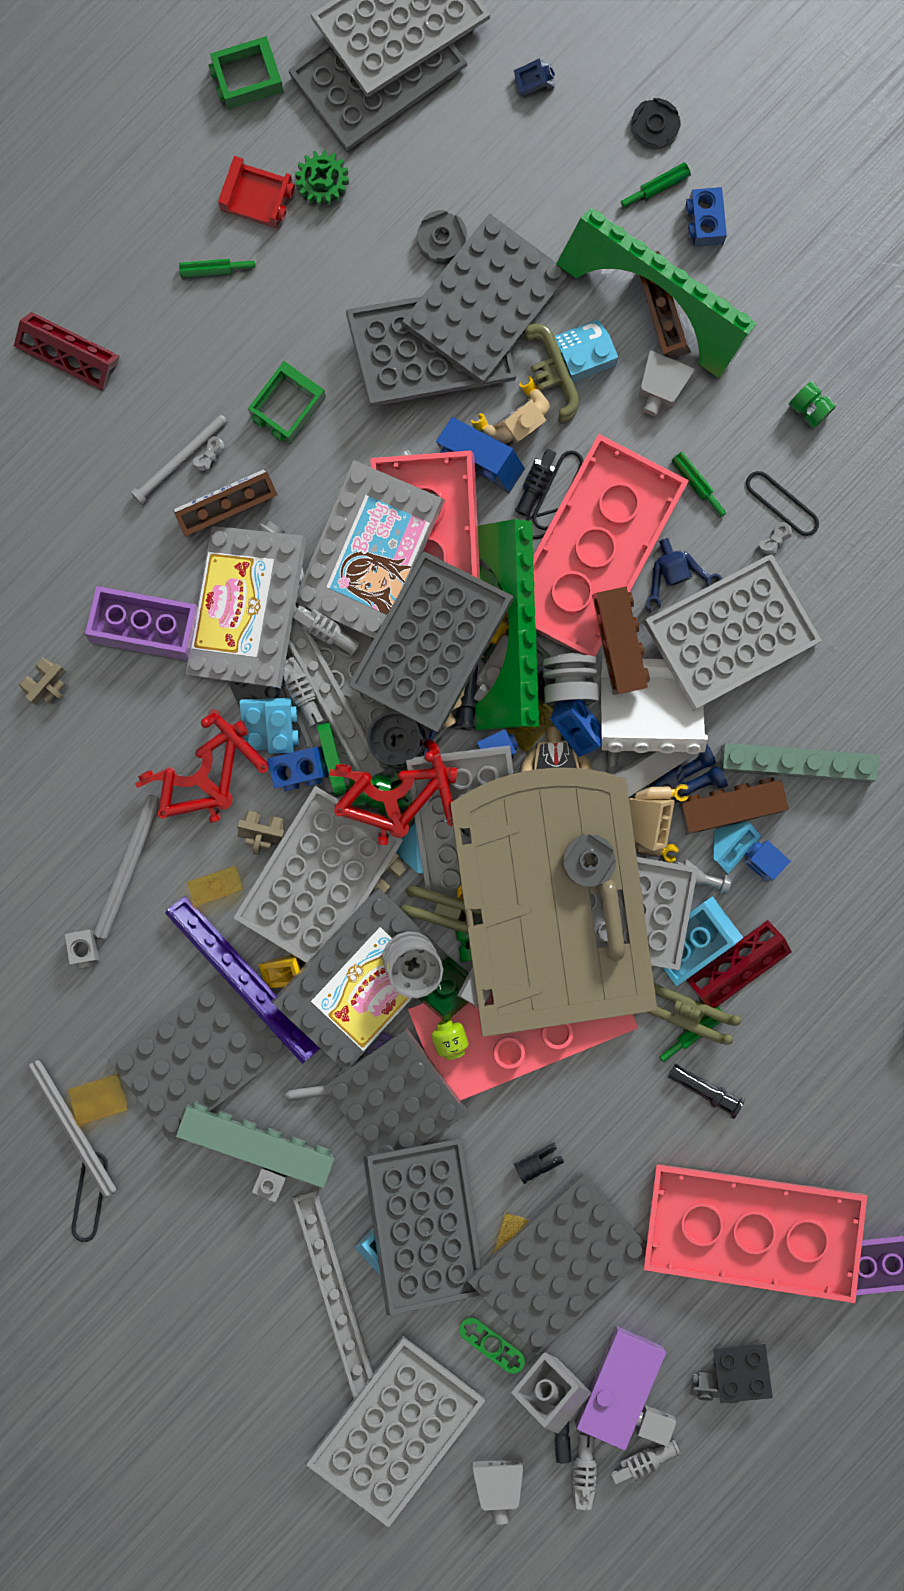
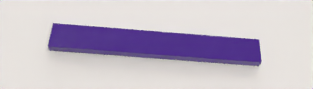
M186 896L166 910L165 914L302 1064L320 1050L308 1036L271 1003L276 994Z

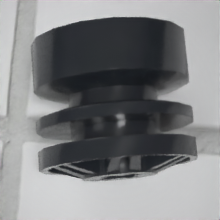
M396 711L381 714L368 729L367 742L370 752L377 760L391 768L405 769L407 768L406 760L423 756L426 752L424 742L427 738L424 729L419 723ZM396 737L403 738L402 742L404 745L402 747L396 745Z

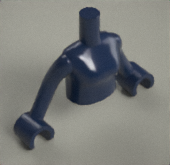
M664 538L659 541L664 555L659 557L654 563L651 596L645 603V609L651 612L650 601H655L659 609L661 607V600L658 598L661 573L664 576L667 587L691 579L692 575L688 566L707 581V587L712 585L711 579L720 581L722 577L716 573L712 575L707 573L687 551H673L669 539Z

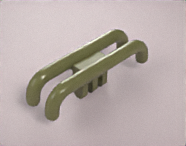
M539 323L528 325L525 329V339L527 341H542L549 356V359L534 364L530 368L532 372L543 371L534 376L536 382L546 379L545 382L538 385L540 391L560 384L568 405L560 409L558 420L560 423H566L577 413L579 404L577 390L551 329Z
M408 886L406 888V894L409 897L415 896L437 903L434 913L413 906L402 905L400 909L407 916L468 934L467 922H465L466 914L463 912L465 911L463 900L417 886ZM472 909V914L481 916V910Z
M654 982L656 995L676 1003L674 1007L675 1014L658 1006L656 1011L646 1013L717 1043L730 1045L733 1042L732 1035L717 1032L701 1025L700 1022L703 1015H706L722 1023L738 1026L741 1023L740 1016L727 1014Z

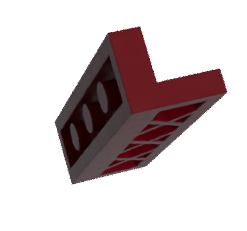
M30 312L20 320L14 342V347L100 390L105 388L109 372L118 364L120 357L33 312ZM24 333L31 335L36 345L30 346L22 342ZM48 344L53 346L58 356L53 357L49 355L44 346ZM70 355L75 357L80 367L75 368L71 366L66 357ZM93 366L101 370L100 380L93 377L88 368Z
M767 920L727 951L686 979V981L699 996L703 1004L716 1008L788 956L792 951L783 935ZM768 930L774 935L768 941H759L760 936ZM752 948L751 953L746 957L739 956V952L742 949ZM731 963L727 971L718 972L720 965ZM702 978H710L709 984L702 989L696 985Z

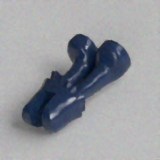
M707 744L705 752H699L696 759L684 766L678 765L648 786L649 788L664 787V785L669 783L671 789H675L679 784H685L688 786V789H679L677 792L679 796L683 797L709 785L725 788L728 786V783L719 766L712 768L695 779L684 782L686 777L716 764V759ZM671 797V800L675 801L674 803L682 802L677 800L676 797Z

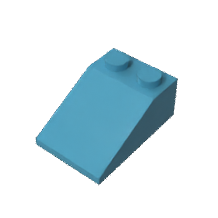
M713 896L690 912L680 970L663 968L676 987L743 938Z

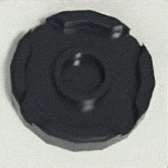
M661 98L643 101L634 110L631 119V131L635 139L642 146L650 149H662L670 145L677 138L681 126L679 112L673 104Z

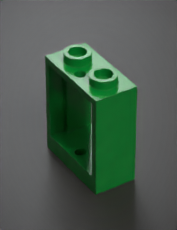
M267 36L210 53L212 63L208 64L212 79H218L220 86L215 87L219 101H225L227 110L284 92ZM261 53L269 80L229 92L221 65Z
M283 361L248 407L251 415L250 419L257 426L262 428L265 425L272 430L270 434L278 441L283 442L285 440L291 444L325 399L326 394L323 388ZM284 380H287L312 398L289 431H286L261 413V410Z

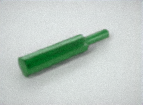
M683 162L641 185L640 191L621 200V206L626 207L643 197L647 200L691 176L688 165Z
M230 259L179 262V273L181 278L231 274V270L255 268L256 263L254 260L231 262Z
M683 451L675 455L671 460L685 479L689 480V484L701 499H707L720 517H723L726 511L713 496L714 490Z
M705 1016L700 1022L701 1025L710 1029L721 1023L708 1016ZM687 1030L677 1038L678 1042L659 1056L660 1060L665 1062L682 1048L686 1050L702 1036Z

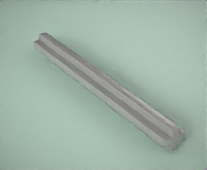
M148 795L93 932L94 936L106 939L108 937L159 808V797Z
M39 1060L34 1061L27 1067L101 1194L103 1197L110 1196L116 1191L113 1182L43 1064Z

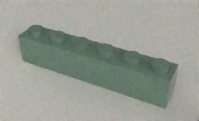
M724 743L721 746L720 769L722 772L873 783L878 780L879 755Z
M196 1102L192 1106L187 1104L176 1137L324 1188L334 1161V1156L330 1154V1149L316 1145L314 1149L306 1146V1141L292 1136L291 1140L281 1137L282 1133L277 1130L267 1128L265 1132L257 1129V1124L243 1119L242 1123L232 1120L233 1116L228 1113L218 1111L217 1114L208 1112V1107Z

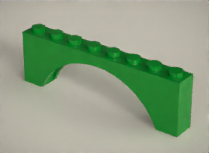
M592 208L578 221L556 265L575 278L595 270L618 269L641 275L659 285L676 300L690 320L698 342L699 365L719 379L729 368L757 324L746 313L740 312L731 306L726 299L720 298L711 292L706 285L698 283L688 276L687 272L675 267L664 256L655 253L644 242L635 239L624 228L615 225L605 218L601 212L595 211Z
M511 519L479 525V558L491 568L502 590L512 595L514 600L508 609L509 636L503 666L490 691L475 705L476 730L497 731L539 727L532 521Z

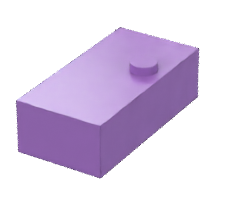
M96 586L85 635L89 643L188 661L198 608L196 604Z
M904 1236L862 1240L856 1295L904 1290Z
M615 1326L590 1385L589 1391L591 1394L582 1404L576 1418V1429L622 1450H626L666 1355L664 1347Z

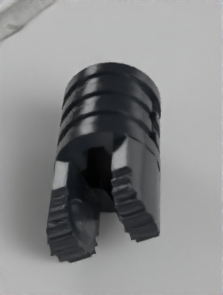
M554 1142L537 1150L525 1159L513 1163L523 1184L565 1162L562 1156L555 1157L544 1164L541 1162L540 1159L557 1149Z

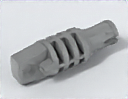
M299 606L293 615L294 619L303 624L302 628L305 631L313 634V636L328 645L334 643L350 653V655L354 654L360 644L359 640L341 630L342 627L338 623L330 620L315 609L311 612Z
M294 657L287 659L283 673L285 686L295 706L301 708L309 728L313 727L315 722L312 715H314L317 724L324 721L314 702L316 695L306 674L302 671Z
M579 1433L578 1457L574 1460L573 1502L574 1508L577 1510H591L596 1489L597 1462L593 1458L595 1437L589 1434L585 1435V1433Z
M674 1439L669 1442L668 1447L662 1445L654 1450L653 1448H647L621 1461L622 1467L611 1472V1477L615 1484L627 1479L631 1484L660 1470L661 1464L680 1456L681 1452Z

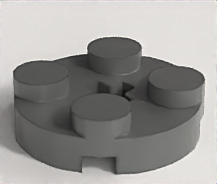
M445 210L433 211L426 215L421 221L417 232L419 248L432 262L451 261L467 240V230L463 220L456 214L453 215ZM439 231L449 234L446 237V241L442 242L436 239Z
M581 835L574 838L565 848L562 866L567 876L576 884L585 887L600 885L606 882L614 873L616 860L613 847L601 836ZM592 853L595 855L593 860L596 864L594 866L589 865L586 868L583 857L584 855L589 856Z

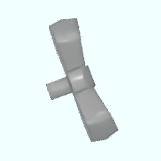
M209 438L206 451L193 459V464L197 470L206 471L210 468L212 461L217 462L216 455L224 450V443L220 438Z
M785 522L777 523L774 534L768 539L759 541L760 551L765 555H774L777 548L783 546L784 540L793 535L791 526Z

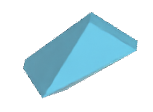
M748 821L714 829V860L729 874L761 835Z
M415 822L408 833L402 837L403 841L396 853L418 874H423Z

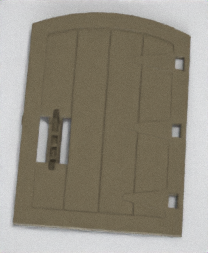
M557 767L534 769L489 781L450 802L482 1036L656 1011L657 1003L642 900L643 893L640 885L626 778L583 768ZM460 828H469L471 843L462 844ZM581 835H598L605 838L612 845L616 867L614 873L606 882L597 886L585 887L576 884L567 876L562 866L563 854L567 845L574 838ZM592 853L589 856L584 855L583 857L586 868L589 865L594 866L596 864L593 860L595 855ZM619 889H622L629 943L625 944L617 894ZM600 893L602 895L609 946L598 948L596 946L589 894ZM472 909L481 910L482 924L474 925ZM483 989H492L493 1004L485 1006Z

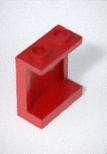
M234 156L218 204L223 212L277 229L279 221L283 222L287 212L285 204L287 198H292L295 184L292 182L291 174L286 173L285 177L267 172L246 165L243 158Z

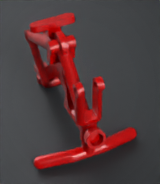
M211 709L208 711V715L201 720V726L208 728L215 724L221 733L196 750L195 755L198 758H202V765L193 775L180 776L173 767H168L155 774L152 770H149L138 776L140 781L135 783L137 788L152 781H163L157 813L159 818L164 819L166 817L208 809L211 814L209 817L210 823L218 821L222 816L220 810L229 808L233 802V796L229 792L236 748L260 773H265L268 770V762L244 739L243 736L249 733L243 720L231 725L220 716L218 710ZM226 742L220 785L218 787L207 775L212 768V751ZM198 785L209 795L208 797L171 805L173 786L191 787Z
M427 739L424 742L425 748L429 750L424 757L427 762H432L433 767L399 772L398 779L402 783L393 790L383 791L377 789L372 785L371 774L368 772L351 771L350 765L336 764L335 769H330L329 776L348 777L354 780L355 783L335 805L334 813L336 816H342L381 828V832L378 833V844L388 845L389 834L386 833L387 830L395 838L404 837L409 831L408 823L434 792L439 789L447 824L453 826L450 807L452 797L449 783H456L457 768L445 767L442 762L439 746L431 739ZM432 779L401 816L397 799L403 797L412 788L414 780ZM363 791L372 799L384 802L388 817L350 805Z

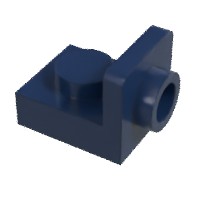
M540 58L513 70L519 93L523 96L545 86L549 89L555 88L553 80L555 79L554 69L551 64H547Z

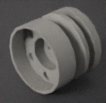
M568 653L542 660L543 668L554 669L544 672L543 678L555 680L554 684L544 687V704L555 706L558 701L582 699L585 704L598 702V684L586 681V678L595 676L597 670L585 668L596 665V657Z
M407 931L397 934L389 940L384 948L382 961L389 981L397 993L409 998H420L434 991L442 980L443 966L434 945L428 937L419 932Z

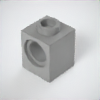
M94 930L65 934L70 965L77 964L78 969L93 966L92 961L99 960L96 936L93 934ZM82 942L88 946V953L84 957H80L77 953V947Z
M262 1167L252 1193L276 1203L288 1176Z
M644 1405L635 1426L637 1427L636 1432L640 1437L668 1447L677 1421L673 1415Z

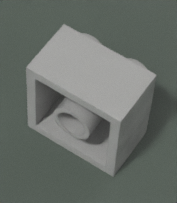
M545 1352L511 1392L545 1429L557 1434L591 1394L558 1358Z

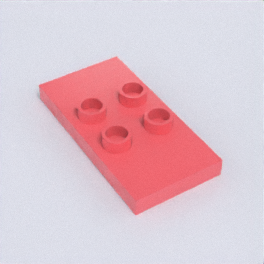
M598 434L533 555L536 632L575 653L596 657L602 646L592 595L597 592L626 586L628 592L631 591L689 480Z
M472 451L370 458L371 468L445 499L423 551L480 579L474 453Z
M492 990L485 1001V1006L493 1004ZM424 1003L408 1009L426 1055L460 1101L638 1028L633 1014L483 1037L479 1010L474 1005L468 1003L450 1018L452 1022H459L463 1025L469 1041L468 1048L465 1049L463 1056L453 1060H446L445 1057L437 1054L431 1038L432 1032L437 1028V1023L443 1020Z
M658 1164L656 1165L644 1270L855 1303L867 1194Z

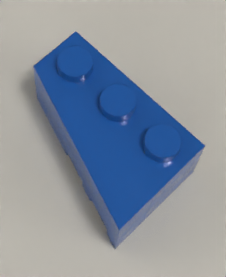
M451 417L436 440L437 445L441 449L440 453L472 451L475 458V473L507 493L511 492L525 470L513 448L454 417Z

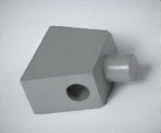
M650 350L639 391V396L647 399L643 411L648 415L657 416L661 406L671 409L690 381L694 368Z
M522 1459L473 1462V1474L481 1509L484 1511L492 1510L493 1524L502 1525L509 1523L508 1509L519 1508L523 1474Z

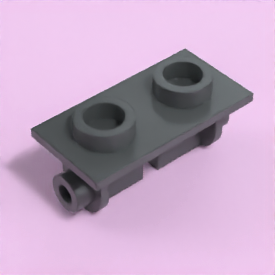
M704 1372L693 1374L692 1385H697V1387L693 1388L691 1395L697 1396V1399L703 1401L719 1398L717 1374Z

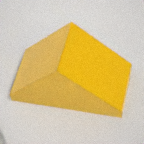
M293 954L258 964L263 981L269 988L285 987L301 970L299 959Z

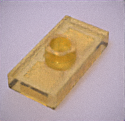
M236 866L187 882L194 906H199L244 890Z

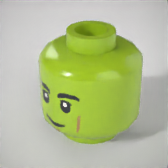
M451 1019L447 1022L440 1021L437 1023V1028L431 1034L437 1054L445 1057L446 1060H453L463 1056L465 1049L468 1048L469 1041L463 1025L459 1022H452Z

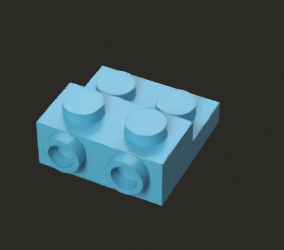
M291 698L240 700L241 720L245 723L249 733L243 737L255 750H268V754L294 752V747L299 746V732L294 730L293 722H297V707H292Z

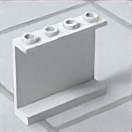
M602 658L600 671L602 750H609L610 752L635 751L637 753L660 751L666 754L673 752H687L689 754L705 752L708 735H705L704 707L702 706L693 711L664 659H642L644 668L647 667L650 675V682L647 683L648 688L613 695L606 660Z

